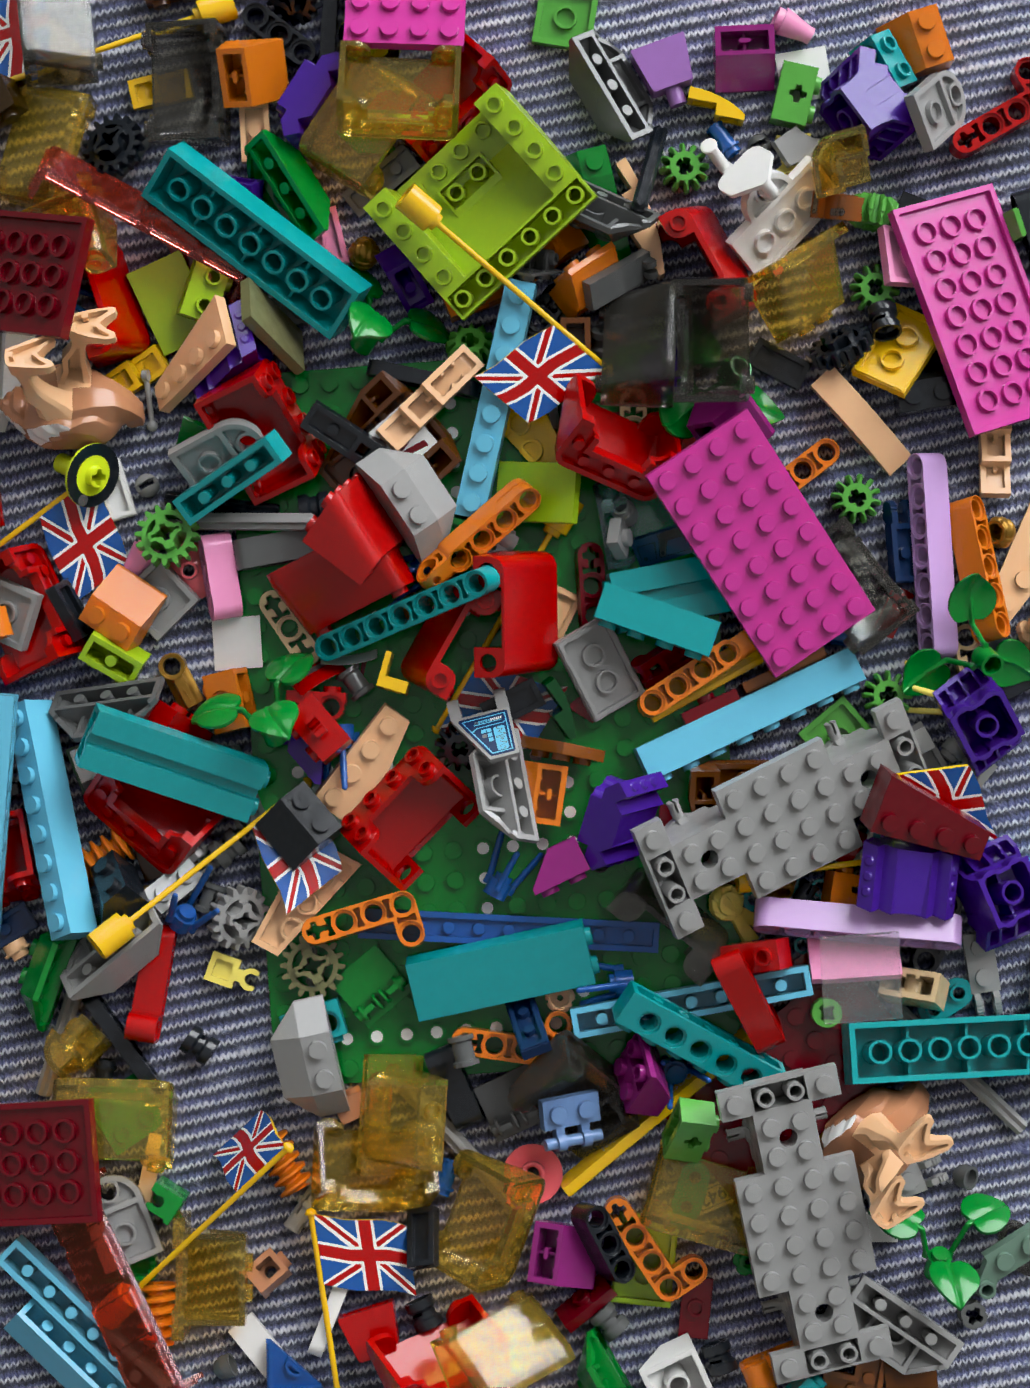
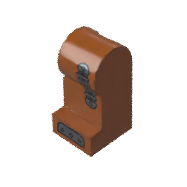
M813 190L810 217L861 222V212L865 198Z

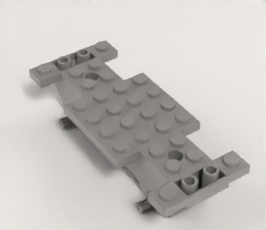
M895 697L870 710L877 728L868 730L859 728L849 734L841 735L836 720L828 721L829 723L826 722L824 724L830 739L825 745L822 738L817 736L712 788L711 792L717 805L711 808L703 806L691 813H683L678 798L671 799L672 802L668 801L666 805L672 819L665 826L661 819L656 816L630 829L657 901L665 914L673 936L677 940L704 927L694 899L709 894L710 891L713 892L716 888L744 874L753 896L759 899L863 846L853 819L860 816L863 812L880 764L886 766L894 773L927 769L900 698ZM868 771L866 780L861 783L862 774ZM710 850L708 860L701 863L702 855Z
M834 1062L806 1069L799 1068L745 1081L740 1085L715 1090L722 1123L742 1119V1126L725 1130L727 1142L745 1138L749 1143L751 1156L756 1166L757 1173L733 1178L756 1294L759 1298L777 1294L775 1299L760 1302L762 1312L766 1314L781 1310L785 1316L787 1330L794 1344L792 1347L769 1352L774 1381L777 1385L894 1356L889 1326L886 1323L858 1330L851 1292L860 1278L848 1280V1276L875 1270L877 1266L855 1157L852 1150L823 1156L816 1120L827 1119V1110L825 1106L813 1108L812 1101L842 1094ZM792 1129V1135L788 1140H779L782 1131ZM828 1304L825 1312L815 1314L816 1308L819 1305Z

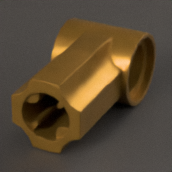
M178 653L165 654L159 661L158 669L177 703L187 710L204 701L205 698L187 666L186 659ZM169 658H176L180 662L181 669L176 675L169 674L165 669V663Z

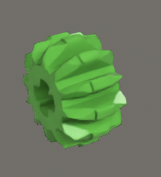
M680 143L679 153L675 148L670 147L668 149L670 157H661L660 161L665 166L659 168V174L668 175L662 182L664 186L672 182L674 183L672 187L673 193H676L679 186H682L684 195H688L689 185L698 191L700 189L698 181H707L708 176L703 172L709 170L710 166L709 163H700L704 160L706 154L701 152L696 156L694 155L697 148L695 145H692L688 152L685 151V144ZM683 163L689 165L688 170L691 173L686 171L685 175L679 173Z
M875 192L855 194V196L865 199L861 212L862 221H848L852 226L873 233L877 232V229L882 225H891L887 214L892 210L898 209L899 203L895 199L886 197L884 194H876Z
M875 264L873 273L866 265L862 268L863 275L857 272L853 275V279L857 283L850 284L849 290L858 293L852 295L850 300L851 302L861 301L857 308L859 311H862L865 306H870L881 300H890L896 303L891 296H898L900 290L892 288V286H884L883 274L880 273V264ZM868 284H870L871 287H873L874 284L878 285L880 287L878 289V293H876L874 296L869 293L870 286Z
M472 322L469 328H463L459 325L457 332H450L449 341H446L445 349L449 358L461 345L465 344L487 365L493 335L491 332H486L483 325L477 329L474 328Z
M862 474L856 476L855 483L850 475H846L844 477L846 486L839 481L835 484L836 489L841 493L832 492L830 494V498L839 500L831 508L832 510L839 508L843 510L838 516L840 520L849 514L848 521L850 525L855 523L856 515H858L859 521L864 524L867 522L865 513L871 517L877 514L871 506H880L881 501L873 499L872 496L879 494L880 489L875 488L870 491L869 487L874 481L870 478L865 484H862ZM851 492H854L856 496H862L863 500L859 502L861 506L857 507L856 503L850 504Z
M890 670L884 671L883 680L878 673H874L872 676L876 685L870 681H865L864 686L870 689L871 693H861V698H870L871 702L863 706L865 710L883 704L885 699H880V693L885 692L886 688L890 689L889 693L893 692L894 698L898 697L902 701L903 699L913 698V696L903 694L902 685L898 684L902 678L900 673L896 674L891 681ZM902 702L905 711H908L910 708L909 705Z

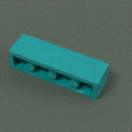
M273 429L182 492L172 502L189 526H191L281 464L292 452L278 432Z
M607 582L594 618L599 620L598 625L613 631H615L616 626L627 629V636L644 641L645 636L656 640V646L670 651L673 650L674 646L684 649V656L701 661L702 656L709 657L721 624L719 621Z

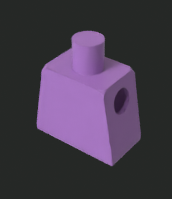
M684 32L630 51V61L652 98L666 95L671 109L678 108L687 103L682 88L692 84L693 75Z

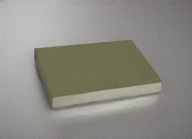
M250 277L240 281L242 322L295 375L305 371L302 330Z

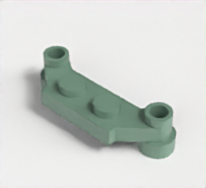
M1030 1222L981 1252L984 1258L980 1268L975 1269L980 1277V1284L975 1294L980 1295L983 1299L993 1298L996 1294L998 1281L1030 1261Z

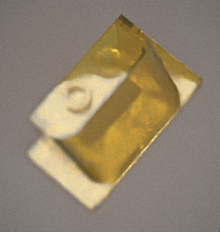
M844 221L804 241L788 251V254L732 286L738 297L748 292L776 343L796 333L800 337L815 329L813 324L815 321L819 325L832 318L833 314L831 311L845 302L835 246V239L849 231Z
M364 1054L356 1175L360 1177L416 1176V1169L422 1171H442L448 1080L424 1072V1056L419 1054Z
M179 1210L173 1217L172 1249H176L197 1229L191 1228V1211ZM205 1229L176 1256L175 1306L172 1309L171 1341H184L190 1332V1326L246 1325L248 1302H253V1284H248V1272H253L254 1265L253 1253H248V1232Z

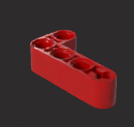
M1030 57L1021 58L1010 73L1011 83L1018 95L955 131L949 141V151L954 157L958 159L968 158L1030 122V79H1024L1019 74L1020 68H1028L1030 70ZM1008 109H1019L1022 118L1019 120L1011 118ZM985 122L994 124L996 133H986L983 130L982 124ZM973 134L975 135V138L971 140L967 147L965 145H958L960 139L965 141L971 138Z
M163 924L159 955L138 972L132 1010L128 1013L124 1039L155 1044L159 1041L178 933L171 930L169 925Z
M739 947L711 959L710 962L756 1052L760 1054L786 1042L779 1017L772 1003L768 1004Z

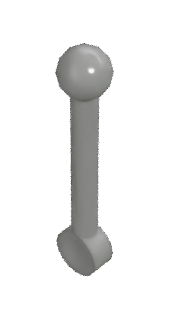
M147 369L141 371L149 419L146 427L149 431L154 432L158 429V423L154 419L150 388L151 374Z

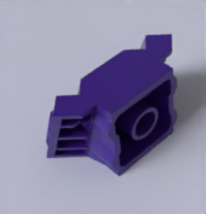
M859 46L821 82L820 98L823 103L821 104L819 114L834 134L838 136L849 154L860 150L865 158L882 161L915 131V127L903 98L907 93H904L891 77L888 71L889 65L875 62L876 49Z
M339 52L321 55L316 64L308 59L304 60L277 102L276 110L279 112L278 117L281 118L284 137L301 152L308 162L325 158L322 144L336 142L335 134L349 113L355 112L352 98L365 95L361 78Z
M241 299L228 306L236 347L193 389L197 398L259 361L267 358L272 362L275 359L272 351L242 322Z
M965 667L933 692L934 700L941 709L947 725L976 777L1022 742L1021 736L1025 734V731L1003 689L998 686L992 677L986 676L978 668L972 671L970 668Z
M661 771L629 780H623L610 775L606 776L600 786H596L590 795L577 841L588 845L585 858L592 871L603 867H611L615 864L619 865L639 857L640 854L630 829L654 818L658 807L663 805L657 791L669 786Z
M1007 834L987 842L980 861L960 856L956 893L965 909L968 918L967 923L976 931V942L987 952L1030 934V861L1028 856H1021L1017 844Z
M881 835L880 838H868L863 843L856 906L869 912L879 909L890 915L900 913L916 915L925 919L935 916L946 921L954 915L960 856Z

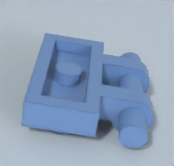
M589 1089L538 1100L540 1128L545 1132L552 1130L553 1138L543 1140V1147L546 1152L552 1150L557 1152L567 1151L568 1147L576 1145L587 1147L593 1145V1142L603 1140L601 1128L590 1129V1122L601 1120L597 1090ZM577 1125L578 1133L565 1134L566 1127Z

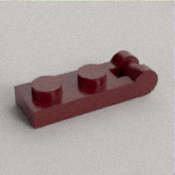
M657 646L647 654L635 657L631 661V666L636 673L641 675L640 681L643 687L649 689L693 659L684 656V649L674 646L673 650L670 651ZM658 664L659 667H657L656 669H650L654 665Z

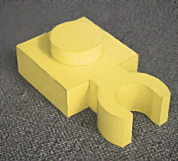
M214 950L203 979L230 989L233 988L236 981L239 982L244 990L254 991L255 987L247 984L246 976L248 974L259 976L260 971L255 968L240 969L243 960Z

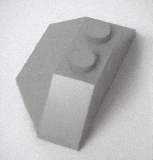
M378 448L354 465L419 563H421L450 534L457 505L424 455Z
M514 728L521 756L490 763L476 748L469 755L478 811L487 822L514 841L537 843L540 840L519 729Z
M154 906L133 922L136 927L133 930L135 937L107 959L99 955L89 942L87 936L78 942L69 959L67 969L63 970L60 975L69 999L74 1001L115 992L159 955L163 924Z
M323 994L294 1000L270 1039L284 1099L319 1117L350 1111Z
M864 1274L851 1292L858 1330L886 1323L889 1326L894 1356L881 1360L903 1375L948 1369L965 1344L936 1321Z

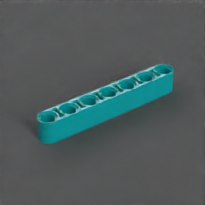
M488 565L468 571L321 635L315 642V652L324 661H331L494 592L500 585V575L495 568ZM479 575L484 579V588L479 583ZM454 586L459 591V599L455 596L453 592ZM429 597L434 602V609L431 608L429 605ZM404 608L409 612V620L404 615ZM379 619H381L384 623V630L381 628L379 624ZM355 629L360 634V640L355 635ZM331 640L335 643L336 650L332 648Z

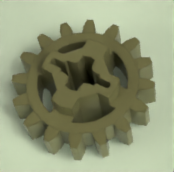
M312 933L311 935H313L315 939H317L316 934ZM301 935L299 936V945L293 942L289 943L292 949L291 953H282L288 959L287 963L280 964V967L287 969L288 972L282 976V979H291L292 982L288 988L290 990L296 987L300 988L298 991V996L300 997L306 991L309 992L310 997L316 996L317 991L325 997L327 996L326 988L329 987L335 991L337 989L333 983L335 979L343 980L344 978L338 974L339 969L346 968L345 964H340L338 961L344 954L335 953L334 950L338 944L334 942L331 945H318L329 954L324 956L317 955L311 947L314 945L309 944ZM301 950L303 958L299 966L293 968L294 959ZM310 958L321 962L326 960L325 963H322L317 968L318 973L315 975L312 971L300 972L305 966L309 965L308 959ZM333 964L332 974L325 982L323 974L326 967ZM306 976L312 979L315 987L304 985L297 978Z

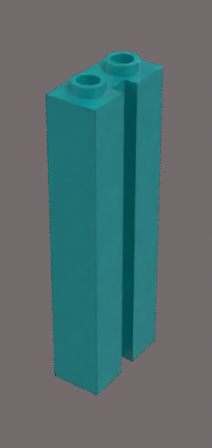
M697 557L609 573L605 575L606 581L602 582V590L607 582L705 617L732 612ZM616 626V634L626 633L628 631L627 629Z
M99 703L95 704L74 757L77 767L245 823L248 822L250 815H255L259 806V798H256L258 790L266 788L271 775L270 768L263 759Z
M577 919L407 956L405 967L419 1022L596 984L595 974L600 973L597 955L591 956L589 951V945L594 944L591 928H585L583 919Z

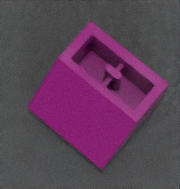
M774 24L714 26L712 42L715 94L774 91Z
M747 390L697 399L687 423V428L695 439L698 440L744 408H748L767 440L775 432Z
M575 836L546 849L532 888L535 896L541 893L543 898L560 890L558 884L568 880L572 885L587 877L585 871L590 870V867Z
M635 1033L614 1063V1073L618 1078L620 1087V1098L623 1100L626 1113L659 1116L671 1099L663 1066L661 1065L659 1050L656 1046L646 1043L641 1038V1035Z
M549 1220L535 1221L527 1282L593 1290L596 1268L573 1224Z

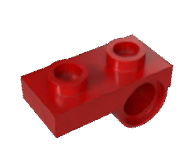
M323 686V692L310 690L303 696L294 688L293 690H286V700L293 701L296 704H299L311 693L323 706L330 699L337 700L340 709L332 717L338 721L345 714L348 694L341 693V687Z

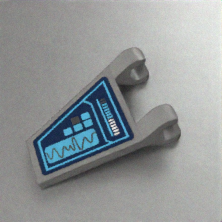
M504 687L493 690L497 709L463 717L458 700L446 703L451 724L490 763L521 756Z

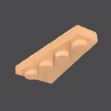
M214 295L154 386L159 411L170 413L236 347L225 297Z
M1030 502L999 571L1009 622L1030 597Z
M384 703L346 753L347 790L342 789L339 762L315 793L326 808L340 820L350 813L363 800L364 796L369 791H372L390 769L408 728L409 720L387 703Z
M338 852L342 872L287 916L279 891L251 942L279 956L302 931L304 922L314 917L362 864Z

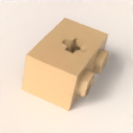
M902 967V978L880 980L877 993L886 1002L944 1012L950 982L942 973Z

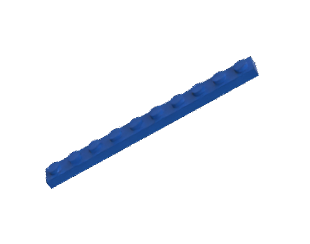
M368 908L365 913L366 919L370 922L379 921L382 917V909ZM395 909V910H396L397 912H399V913H406V912L409 911V910ZM419 910L425 930L424 941L472 943L583 919ZM583 919L584 927L591 928L594 942L593 945H589V950L658 953L659 922ZM394 923L358 934V938L399 940ZM408 926L403 931V938L407 941H417L420 937V930L415 926Z

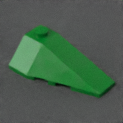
M605 144L580 150L565 157L584 180L617 194ZM582 229V232L589 241V244H587L589 249L597 244L603 247L609 243L599 240L595 237L594 233ZM628 237L613 242L618 261L631 254Z

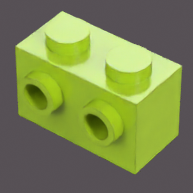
M201 256L194 257L176 315L198 321L214 295L223 297L224 292L229 293L234 276L230 275L232 267Z
M94 630L78 659L85 662L91 668L111 677L118 683L137 680L151 653L139 646L125 651Z

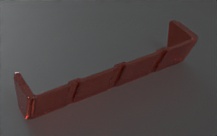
M55 145L50 147V149L46 148L27 185L29 190L26 196L33 199L42 180L45 179L234 280L229 293L225 296V301L230 305L236 302V300H240V281L247 277L141 196L143 192L107 173L101 174L97 172V168Z
M105 1167L99 1169L101 1178L107 1173ZM104 1210L103 1221L51 1224L59 1244L62 1247L64 1246L67 1252L66 1259L86 1301H90L92 1305V1314L113 1357H116L119 1363L117 1367L126 1387L192 1388L197 1385L198 1381L204 1377L203 1373L199 1372L183 1380Z

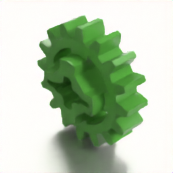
M170 503L166 504L165 510L155 505L156 513L151 514L146 511L145 516L148 518L146 522L138 521L137 523L142 528V531H137L134 535L142 541L138 542L136 547L139 551H143L142 556L146 561L151 559V563L155 567L162 562L163 567L169 569L171 562H174L179 568L181 567L180 560L182 558H185L187 561L191 560L188 554L190 550L198 551L194 541L201 540V536L194 531H197L200 526L197 522L189 526L178 509L174 510ZM169 519H177L179 521L173 523L170 522ZM168 532H171L169 534L170 539L165 540L167 538L166 534ZM154 549L157 551L163 549L167 551V554L158 553Z

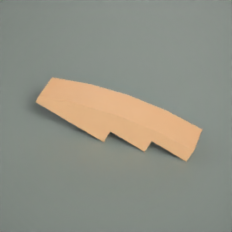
M625 157L615 164V171L628 189L627 192L622 194V197L633 201L638 178ZM654 223L651 227L632 234L630 237L638 250L643 248L650 251V257L656 259L657 266L655 269L658 271L657 279L660 281L664 278L665 269L661 242L656 223Z
M465 344L461 345L399 406L398 410L375 433L392 450L400 451L450 402L485 364Z
M835 367L831 371H825L810 386L830 408L829 411L847 428L852 438L889 476L908 460L911 455L909 451Z
M1012 425L978 435L980 498H1009L1011 495Z

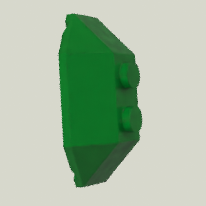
M266 129L260 131L244 147L245 155L247 156L248 178L264 180L263 202L316 241L329 227V197L298 149Z
M48 931L41 934L39 939L34 938L31 944L29 955L33 957L29 968L24 966L18 983L22 984L20 993L38 1031L45 1032L49 1029L64 987L60 975L63 970L67 969L69 959L81 939L51 941L50 932Z
M595 1327L588 1331L577 1370V1376L579 1377L577 1384L579 1388H633L599 1328Z

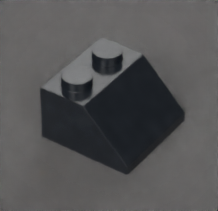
M938 351L934 352L904 399L892 394L896 418L955 409L957 407Z
M305 781L283 796L255 824L257 830L292 872L340 836L342 829L341 824Z
M114 850L98 859L95 865L90 868L89 887L97 927L115 913H118L120 916L126 914L128 917H131L149 903L136 867Z

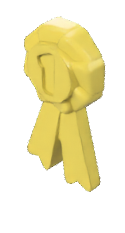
M726 884L716 888L709 895L710 913L717 920L731 921L742 942L758 940V935L752 929L754 912L743 907L744 896L738 894L736 887Z

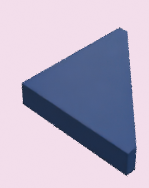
M266 1339V1388H323L320 1381L271 1339Z

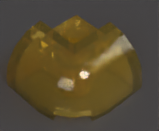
M864 125L831 132L819 139L811 152L810 168L817 199L846 192L847 187L871 181L867 157L870 155Z
M80 1014L67 1023L61 1035L52 1028L46 1037L43 1050L45 1060L50 1068L63 1081L69 1082L72 1078L71 1076L79 1070L83 1074L97 1062V1058H100L113 1044L87 1017Z

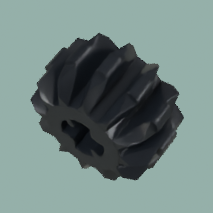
M450 721L448 723L449 730L445 728L439 730V735L442 738L435 740V746L440 748L436 755L438 758L446 757L444 761L446 767L454 762L455 770L460 771L461 764L464 763L465 767L470 770L469 755L475 747ZM462 741L466 743L465 748L460 747L459 750L455 748L456 743L460 744Z

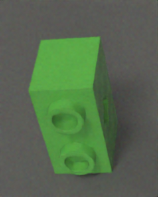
M784 60L769 124L790 129L797 125L801 131H804L806 123L812 124L816 108L810 106L812 96L819 94L822 78L817 77L819 68ZM794 91H800L801 98L798 103L793 102L794 98L792 95Z
M679 1097L661 1134L664 1159L699 1163L703 1153L709 1149L713 1133H717L719 1129L720 1119L715 1113L714 1102Z

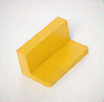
M386 651L376 686L407 696L410 683L388 676L394 654Z

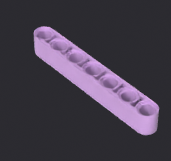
M913 453L907 461V480L919 650L926 648L935 649L940 653L941 658H952L957 654L959 643L957 622L951 618L948 611V600L955 587L947 462L941 453Z
M777 897L755 899L753 930L762 934L937 950H958L962 947V916L954 914L952 918L944 921L935 916L925 919L916 915L900 913L890 915L879 909L869 912L855 904Z

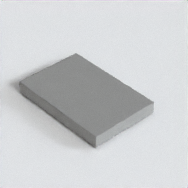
M593 619L553 643L593 722L601 720L645 692L615 631L599 626L598 619Z

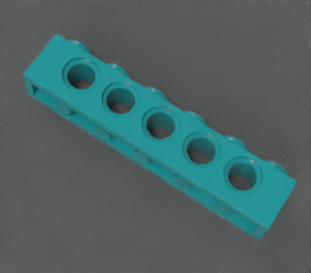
M633 980L629 982L612 1007L615 1024L620 1029L628 1033L633 1031L641 1035V1038L651 1046L659 1045L665 1048L667 1053L677 1060L683 1058L691 1062L692 1066L701 1073L706 1074L709 1072L717 1076V1079L727 1087L786 1072L781 1061L765 1052L758 1054L754 1046ZM645 1014H653V1017L649 1020L641 1019ZM670 1028H679L676 1033H666ZM695 1042H704L700 1047H691ZM720 1056H729L728 1059L724 1061H717V1059ZM747 1069H754L751 1074H742Z

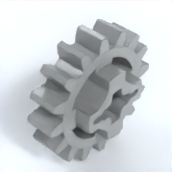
M238 884L236 889L228 886L226 895L218 892L217 897L219 901L217 903L210 902L209 905L214 909L219 908L220 913L212 918V923H209L206 927L213 932L211 938L219 942V945L235 951H239L240 946L249 949V941L253 940L265 917L264 913L269 910V906L263 904L265 897L249 886L245 887Z

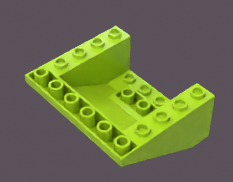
M497 83L492 85L473 103L480 113L397 191L384 187L363 207L463 321L471 316L504 284L438 227H435L433 230L427 228L422 231L395 208L397 201L412 184L415 183L443 207L440 212L443 218L440 222L508 280L598 198L596 193L522 105L506 88Z

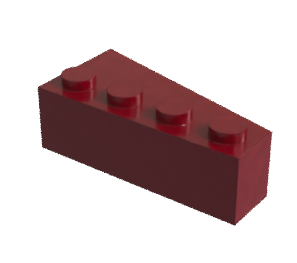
M880 764L860 820L870 832L978 861L981 860L991 834L975 818L942 801L934 794L918 787L910 780L894 773L882 764Z

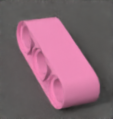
M226 531L200 535L201 540L198 541V550L211 620L217 621L242 617L243 603L230 533Z

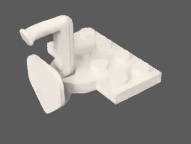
M705 139L701 143L700 149L723 175L718 182L719 190L731 198L742 196L741 211L745 221L725 242L752 276L762 283L821 220L820 218L810 217L813 190L831 193L839 192L816 161L808 155L786 175L781 171L772 169L774 156L769 150L761 146L748 149L732 164L719 150L715 139Z

